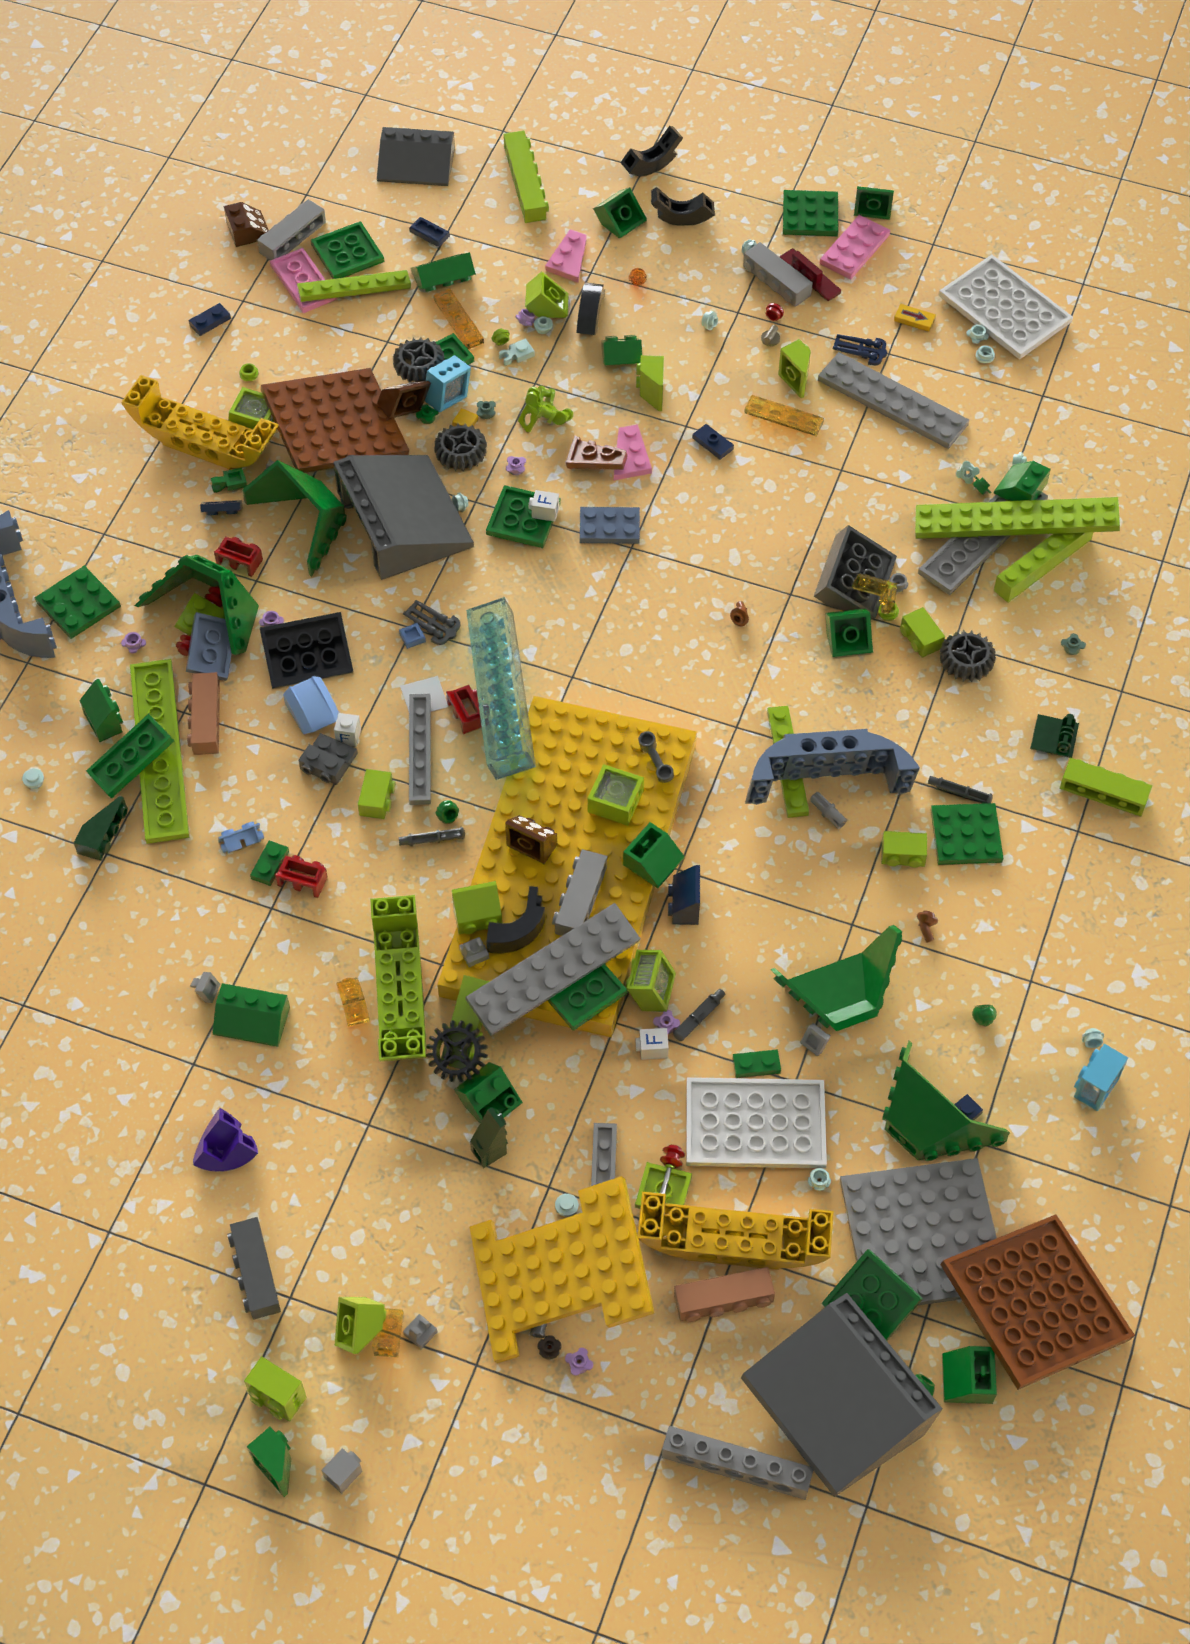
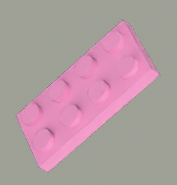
M858 215L820 258V265L851 280L889 237L890 229Z

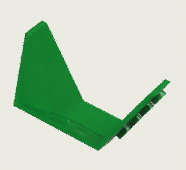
M276 460L242 489L244 502L247 505L306 498L310 500L319 510L307 559L309 575L312 577L315 570L320 568L323 556L328 554L330 544L336 540L338 530L346 522L347 515L345 514L344 505L322 481Z
M185 555L178 560L179 564L167 570L165 577L153 583L152 589L140 595L139 601L134 605L136 607L149 605L192 577L211 587L218 586L220 587L231 653L234 655L246 652L259 608L257 602L231 570L199 555Z
M891 925L862 953L790 979L785 978L776 968L770 970L776 975L773 979L784 988L787 985L791 989L788 993L795 1000L799 1001L802 999L805 1002L803 1007L813 1015L816 1012L820 1016L817 1020L828 1029L831 1026L835 1031H839L878 1016L879 1010L884 1003L883 996L885 990L890 983L889 976L896 962L895 955L898 946L902 942L903 931L895 925Z
M908 1040L907 1047H902L899 1060L902 1061L901 1067H896L893 1080L897 1081L896 1086H891L888 1100H891L890 1107H885L882 1120L886 1121L884 1129L917 1160L925 1159V1161L934 1160L942 1155L955 1156L961 1151L966 1150L974 1152L990 1145L998 1147L1007 1142L1010 1134L1007 1129L970 1120L908 1063L912 1042Z

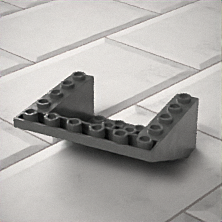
M352 455L333 462L337 492L344 506L353 504L371 540L373 564L381 580L474 547V542L428 455Z
M848 1293L827 1305L741 1376L746 1386L834 1497L922 1438L943 1409Z

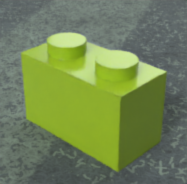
M924 607L902 616L900 631L911 642L913 650L918 652L922 658L942 648L945 635Z
M366 769L358 801L359 816L385 819L386 811L390 812L391 809L390 794H394L396 782L392 780L391 772Z
M883 832L881 864L889 866L904 865L913 868L925 867L927 859V833Z

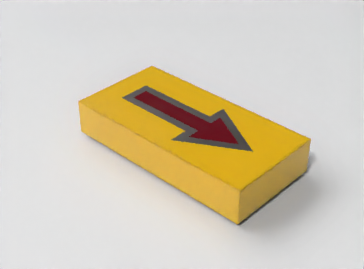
M900 304L894 316V321L929 332L935 321L936 314Z

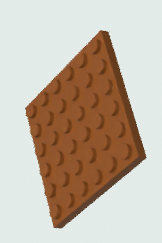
M371 368L261 385V393L270 409L274 422L279 424L277 429L294 468L303 473L334 468V461L346 458L349 455H409V448L395 418L389 419L377 404L381 389Z
M1056 1214L947 1258L940 1264L1017 1390L1130 1341L1135 1336Z

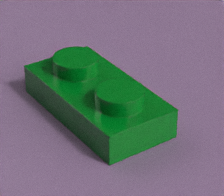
M269 840L250 874L251 879L271 886L285 856L289 853V848Z
M778 1049L733 1054L736 1078L781 1074Z

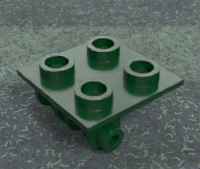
M1038 714L1030 749L1072 758L1079 723H1076L1074 715L1067 714L1063 719Z

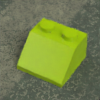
M541 271L526 284L525 307L538 318H566L568 316L569 293Z
M798 339L781 348L778 375L800 398H803L808 379L811 351L806 344Z
M641 355V362L637 363L636 375H640L636 376V388H640V397L656 410L662 411L664 356Z
M496 881L452 889L453 909L459 934H472L479 930H488L489 922L502 923Z
M339 1297L334 1345L353 1354H358L383 1329V1322L386 1319L385 1304L367 1297Z

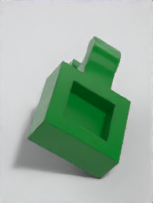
M242 468L223 471V476L211 478V486L214 493L222 491L225 487H227L228 491L247 486Z

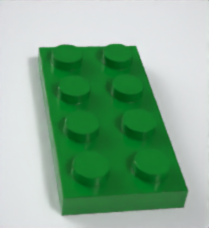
M148 713L91 765L86 772L112 799L174 742V739Z

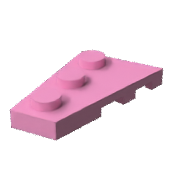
M638 424L620 427L617 448L626 450L628 457L624 470H614V480L651 474L652 467Z

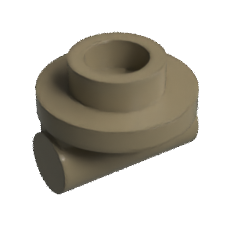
M772 325L769 330L762 333L761 341L763 344L775 346L780 342V335L777 332L778 327L776 325Z

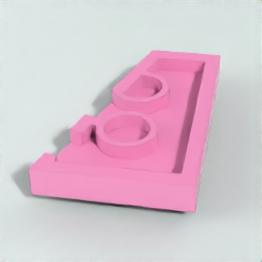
M570 229L545 265V271L578 283L587 235Z

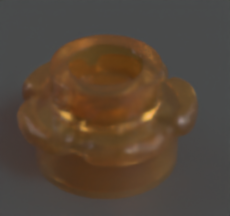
M635 268L629 275V281L638 286L646 282L647 275L643 269Z

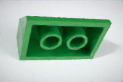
M470 252L410 268L419 289H425L426 292L436 290V286L443 284V287L453 285L454 280L460 279L461 282L471 280V276L476 275Z
M222 983L215 1004L213 1035L278 1047L290 1010L288 996Z

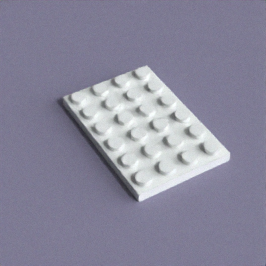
M992 254L939 290V296L975 325L984 326L986 333L1019 360L1065 328L1073 320V316Z
M687 1077L686 1166L826 1169L824 1080Z

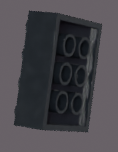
M341 612L260 627L272 689L298 684L310 679L312 676L323 679L353 673Z

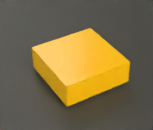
M461 408L452 420V426L455 427L457 423L460 426H463L465 423L468 427L474 426L479 420L478 415Z

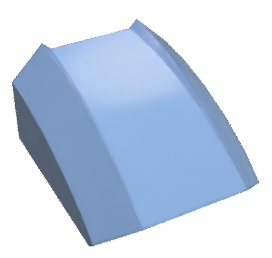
M312 676L310 679L299 684L289 686L283 694L285 705L303 734L317 731L336 722L339 711L321 677Z

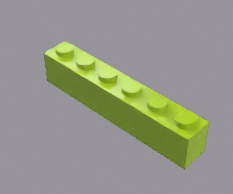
M524 130L504 133V149L524 222L530 223L546 220V212H549L548 201H544V188L540 187L542 186L541 176L537 175L538 166L536 162H533L535 158L533 150H530V138H526Z
M1094 532L1052 534L1000 573L996 578L994 591L1009 603L1092 540Z

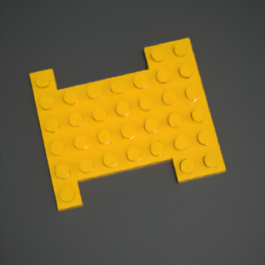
M620 1176L578 1190L582 1213L498 1240L495 1223L492 1220L469 1226L494 1362L498 1364L520 1357L516 1333L600 1306L603 1309L606 1326L609 1328L655 1314L624 1177Z

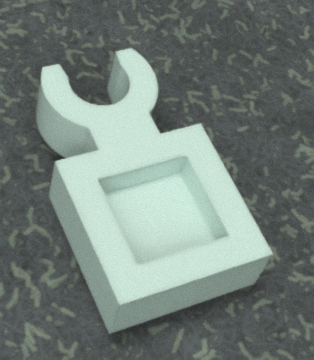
M526 338L509 345V350H501L499 352V358H504L505 366L510 365L515 359L519 363L535 356V351Z

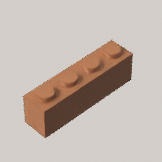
M217 672L192 674V682L188 683L189 695H192V699H188V710L191 712V717H188V729H191V734H187L188 747H192L194 755L218 754L220 682Z
M768 1267L674 1286V1297L680 1321L686 1320L687 1322H694L699 1320L700 1317L709 1315L710 1317H719L728 1311L735 1313L743 1312L748 1307L753 1306L758 1308L767 1307L774 1302L775 1297Z

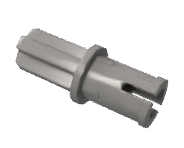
M819 792L811 796L810 801L822 812V816L829 819L837 829L845 825L847 818L835 808L834 803L828 802Z

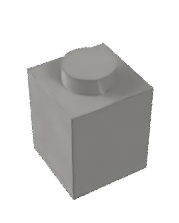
M342 1448L321 1470L323 1477L342 1494L361 1474V1460L354 1452L350 1451L347 1453Z

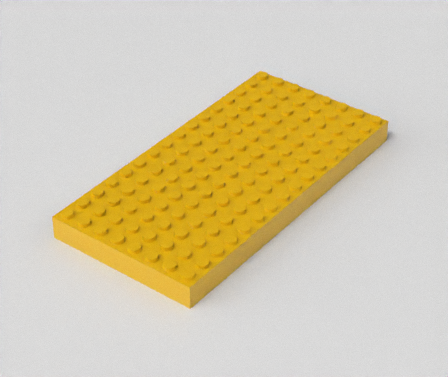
M533 696L470 886L496 881L502 923H511L518 920L527 908L529 886L538 887V893L542 896V907H545V922L539 935L526 947L509 953H489V959L471 967H468L459 950V945L480 937L487 950L488 930H479L472 934H459L456 927L437 984L439 997L457 1001L464 975L490 982L561 937V935L555 934V925L552 924L555 912L560 911L559 901L562 893L566 894L568 889L566 887L567 878L569 875H573L575 870L573 869L574 859L576 856H580L582 849L607 856V869L589 919L615 903L638 936L641 937L655 886L623 866V851L649 822L670 836L695 751L697 731ZM649 731L655 735L657 753L663 764L670 765L673 768L674 778L666 783L658 781L657 769L648 753H645L640 748L638 738L641 733ZM603 764L644 777V791L629 825L588 812L587 798ZM518 815L531 818L537 824L549 827L557 833L558 845L545 864L507 846L505 823L508 819ZM639 942L605 963L625 987L631 972V962L635 958ZM623 997L578 1027L577 1030L612 1038ZM548 1001L522 1016L570 1028Z

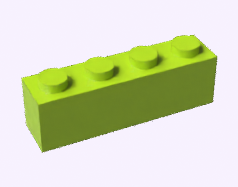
M1070 758L1059 789L1141 817L1153 785L1126 777L1121 773H1114L1100 766L1085 763L1079 759Z
M466 975L463 976L451 1021L454 1020L457 1027L460 1020L465 1022V1028L471 1023L473 1024L472 1031L477 1028L481 1030L482 1023L465 998L489 981ZM480 1032L477 1037L483 1036V1032ZM454 1033L448 1037L453 1042H459L468 1035ZM473 1041L467 1049V1055L471 1061L475 1051ZM445 1045L443 1048L441 1061L444 1060L443 1057L447 1054V1047ZM451 1045L453 1047L454 1052L452 1054L460 1056L464 1059V1057L461 1055L462 1052L459 1051L462 1050V1048H458ZM460 1060L448 1065L457 1069L466 1067Z

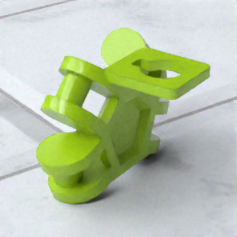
M541 385L538 388L530 387L525 398L526 406L518 419V422L526 432H531L537 419L541 418V416L547 419V423L551 424L553 422L556 425H562L573 418V411L566 408L559 411L554 407L555 389L550 388L548 390ZM531 413L530 423L527 425L525 423V416Z

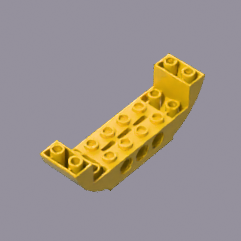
M143 375L139 376L121 401L132 419L152 437L162 442V445L229 470L253 464L259 458L279 426L277 423L261 418L255 428L250 429L161 396L158 381Z
M642 1192L637 1236L643 1244L654 1250L688 1261L756 1268L768 1267V1269L775 1270L780 1268L806 1267L822 1263L831 1258L834 1211L809 1209L808 1218L668 1204L666 1203V1194Z

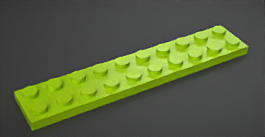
M1118 497L916 505V539L1120 531Z
M165 659L130 664L135 725L149 713L174 739V742L139 773L146 844L190 838L172 660Z

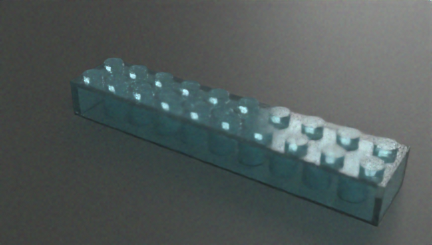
M505 597L466 610L486 764L496 780L536 767L514 614Z

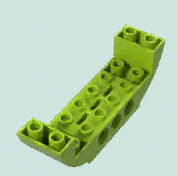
M415 895L372 898L370 902L374 932L379 1022V1061L426 1058L422 969Z

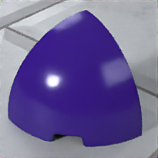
M219 1108L200 1139L194 1155L193 1165L208 1171L233 1170L247 1164L258 1154L257 1145L252 1136L243 1133L240 1129L242 1124L222 1108Z

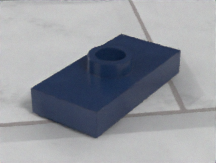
M419 217L409 227L410 233L437 247H440L450 237L449 231L422 217Z
M707 424L703 425L692 435V439L720 460L734 449V444Z

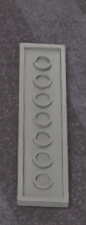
M840 352L836 354L818 375V381L947 449L951 447L969 425V419Z
M1041 492L1036 500H1047L1048 495ZM995 495L989 502H1002L1008 500L998 495ZM1011 535L951 537L919 568L918 574L948 595H951Z
M614 903L469 994L465 1000L490 1036H492L635 945L641 938Z

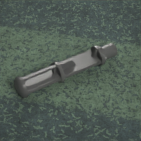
M930 776L928 784L936 786L937 789H943L964 796V798L967 797L982 803H991L993 799L991 793L987 794L972 789L970 786L966 787L945 780L943 777L936 778Z
M463 827L412 835L410 833L408 836L398 837L399 846H413L414 844L437 841L440 843V841L459 838L464 839L465 830Z
M718 989L714 994H710L673 1031L674 1037L678 1041H683L720 1004V1000L726 995L722 989Z

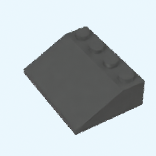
M383 127L380 138L377 181L448 186L455 151L454 132Z
M848 525L836 534L814 597L830 607L843 611L865 608L870 612L871 619H875L897 556Z

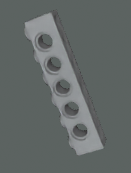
M672 1426L668 1427L662 1448L663 1459L806 1500L813 1469L810 1466Z

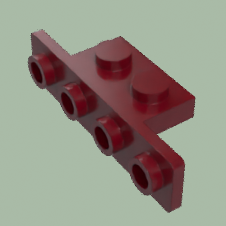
M792 248L780 255L781 259L810 280L812 288L825 300L830 301L841 294V289L801 252Z

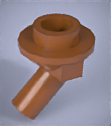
M739 601L736 603L737 607L731 611L730 617L737 626H745L749 622V616L744 602Z
M930 911L919 912L917 914L918 926H920L924 939L928 943L934 940L929 927L936 925L938 919Z

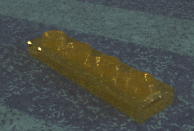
M451 289L433 295L435 303L467 349L484 343V337Z
M751 395L744 411L745 414L816 437L824 422L823 417L755 395Z

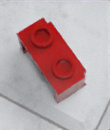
M225 536L218 549L214 551L216 564L221 565L223 558L229 560V565L234 570H237L239 565L242 564L247 567L248 576L250 577L254 575L263 561L262 551L259 546L254 543L245 544L237 537L229 538Z
M466 685L453 691H446L448 706H453L455 718L460 719L463 735L486 726L488 712L484 705L480 706L478 702L480 698L476 689L472 690L470 685ZM469 698L476 712L470 716L461 701Z
M297 855L292 857L285 856L279 871L275 875L277 886L282 887L284 880L292 882L293 889L296 891H301L303 886L312 888L315 898L319 897L328 877L326 867L318 861L309 863ZM289 868L315 876V878L290 871Z

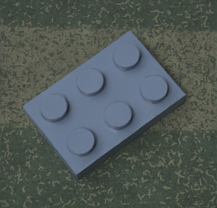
M580 507V543L639 544L640 507Z
M196 612L193 620L186 672L193 674L217 672L219 680L226 681L228 679L232 654L226 620Z

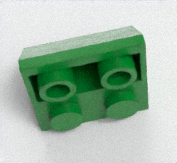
M624 335V339H618L617 336H606L605 340H601L604 365L636 364L641 362L642 340L637 338V336Z
M96 679L79 701L83 713L98 741L102 742L123 732L120 725L123 723L116 701H112L110 697L112 695L108 686H103L100 679Z
M651 822L623 851V866L656 888H659L685 859V856L668 833Z
M488 1062L479 1069L480 1073L478 1075L474 1073L471 1080L466 1079L454 1089L465 1108L479 1123H481L487 1110L493 1108L496 1114L500 1113L503 1117H506L523 1103L501 1066Z
M968 1346L942 1353L944 1402L993 1404L997 1395L995 1353L992 1348Z

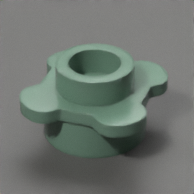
M479 401L477 403L478 411L476 413L479 417L490 419L495 416L494 407H496V403L494 401Z
M1074 633L1069 638L1061 640V645L1064 647L1065 652L1070 655H1076L1080 652V649L1086 647V643L1081 641L1078 635Z

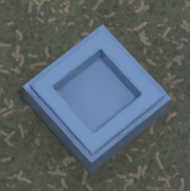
M418 623L399 629V635L407 649L426 642V638Z

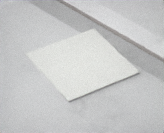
M438 676L400 686L408 711L409 694H430L431 712L448 707Z

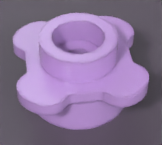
M527 309L519 311V315L515 316L519 323L524 326H532V323L535 321V315Z
M509 456L507 458V472L519 475L525 471L524 464L526 459L524 457Z
M267 611L264 613L263 619L259 621L262 627L284 623L283 617H279L275 611Z
M130 632L121 641V644L129 649V653L133 654L140 647L146 645V640L141 639L138 633Z
M667 1010L661 1016L655 1017L653 1024L658 1028H667L668 1035L680 1026V1021L673 1017L672 1011Z
M579 1348L577 1352L573 1354L568 1353L565 1356V1361L569 1363L572 1375L578 1376L593 1368V1362L587 1356V1349Z

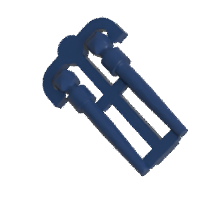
M837 334L833 350L862 356L865 359L870 358L868 365L873 366L881 364L882 359L887 356L886 341L881 338H876L873 341V339L869 338L863 339ZM840 338H841V339H845V340L852 341V342H856V343H860V344H859V345H855V344H851V343L841 342V341H839V340H840Z

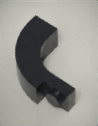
M669 125L653 147L644 151L630 148L620 163L629 174L635 176H647L667 166L676 157L677 153L674 150L680 144L683 137L675 127Z
M657 187L651 190V204L657 209L658 218L666 223L677 226L696 225L715 216L714 202L703 192L691 200L676 201L669 198Z
M585 282L580 299L576 333L596 335L600 306L605 297L604 284Z
M529 886L527 908L518 920L511 923L489 922L486 941L488 953H509L520 950L529 945L539 935L545 922V907H542V896L538 893V887Z

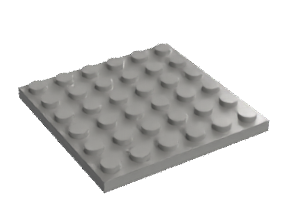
M978 1158L840 1176L856 1262L867 1249H870L923 1298L918 1305L962 1300L940 1264L947 1258L997 1238Z

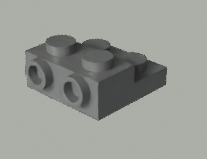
M320 733L313 745L309 744L298 761L300 769L305 774L315 775L326 783L337 785L358 752L356 748Z

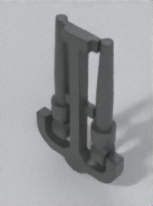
M417 600L403 613L410 620L426 629L428 633L435 635L431 638V642L436 645H443L449 639H454L456 632L460 628V620L454 615L448 619V616L443 613L440 614ZM417 605L425 611H427L428 613H430L431 615H433L434 617L430 618L427 615L420 612L419 610H417ZM411 613L415 614L416 616H418L419 618L423 619L428 623L426 624L422 620L414 617L413 615H411ZM437 618L443 624L446 623V625L450 628L448 629L440 623L436 622Z

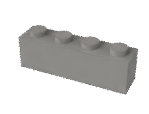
M309 199L300 204L298 208L274 225L264 235L260 236L257 240L259 253L269 260L288 254L326 223L324 209Z
M761 242L744 253L743 266L745 269L758 277L760 281L768 285L774 292L781 295L785 301L796 307L811 296L812 282Z
M582 849L580 856L575 857L573 869L575 870L573 875L568 876L566 882L568 889L566 894L562 893L559 901L560 911L555 912L552 924L555 925V934L563 936L589 919L607 869L606 855Z

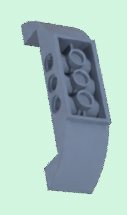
M8 510L0 515V639L13 649L26 655L40 658H55L53 649H56L57 646L54 637H52L50 624L45 625L43 618L23 623L2 555L22 550L20 542L23 541L16 517L12 518Z
M868 729L784 734L782 740L770 746L759 758L753 771L745 804L758 805L766 803L772 783L777 780L815 779L824 776L838 777L840 775L856 776L866 773L879 774L881 772L885 773L890 793L904 794L911 791L920 767L913 757L901 746L881 735L868 732Z

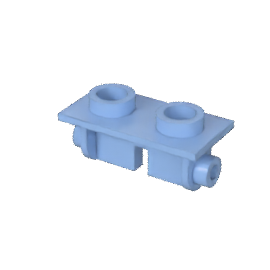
M249 822L242 825L240 830L234 831L229 829L222 832V836L218 837V841L224 842V844H221L223 853H230L241 849L240 840L243 839L246 847L261 842V839H264L262 830L257 831L260 828V823L254 824V822Z

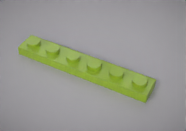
M407 270L297 283V291L301 302L411 288V281Z
M788 706L768 707L767 714L774 744L782 740L784 734H794ZM803 778L780 780L787 818L809 816Z

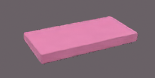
M303 248L270 261V266L302 313L337 300L336 298L306 302L300 301L297 283L325 280Z

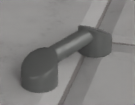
M649 731L641 733L638 738L640 748L645 753H648L657 769L658 781L661 783L671 781L674 778L673 768L670 765L663 764L656 751L655 735Z

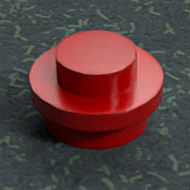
M770 303L766 307L765 314L768 319L777 321L783 317L784 311L779 304Z

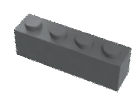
M258 1217L230 1224L231 1233H228L227 1236L230 1247H235L236 1254L232 1255L235 1269L240 1268L242 1275L237 1277L241 1291L245 1290L247 1298L243 1299L245 1312H250L253 1320L281 1312Z

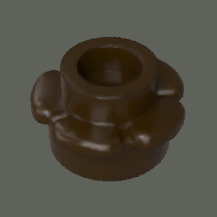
M549 1335L541 1339L537 1347L540 1350L539 1354L543 1358L554 1359L559 1355V1350H561L562 1346L559 1340Z

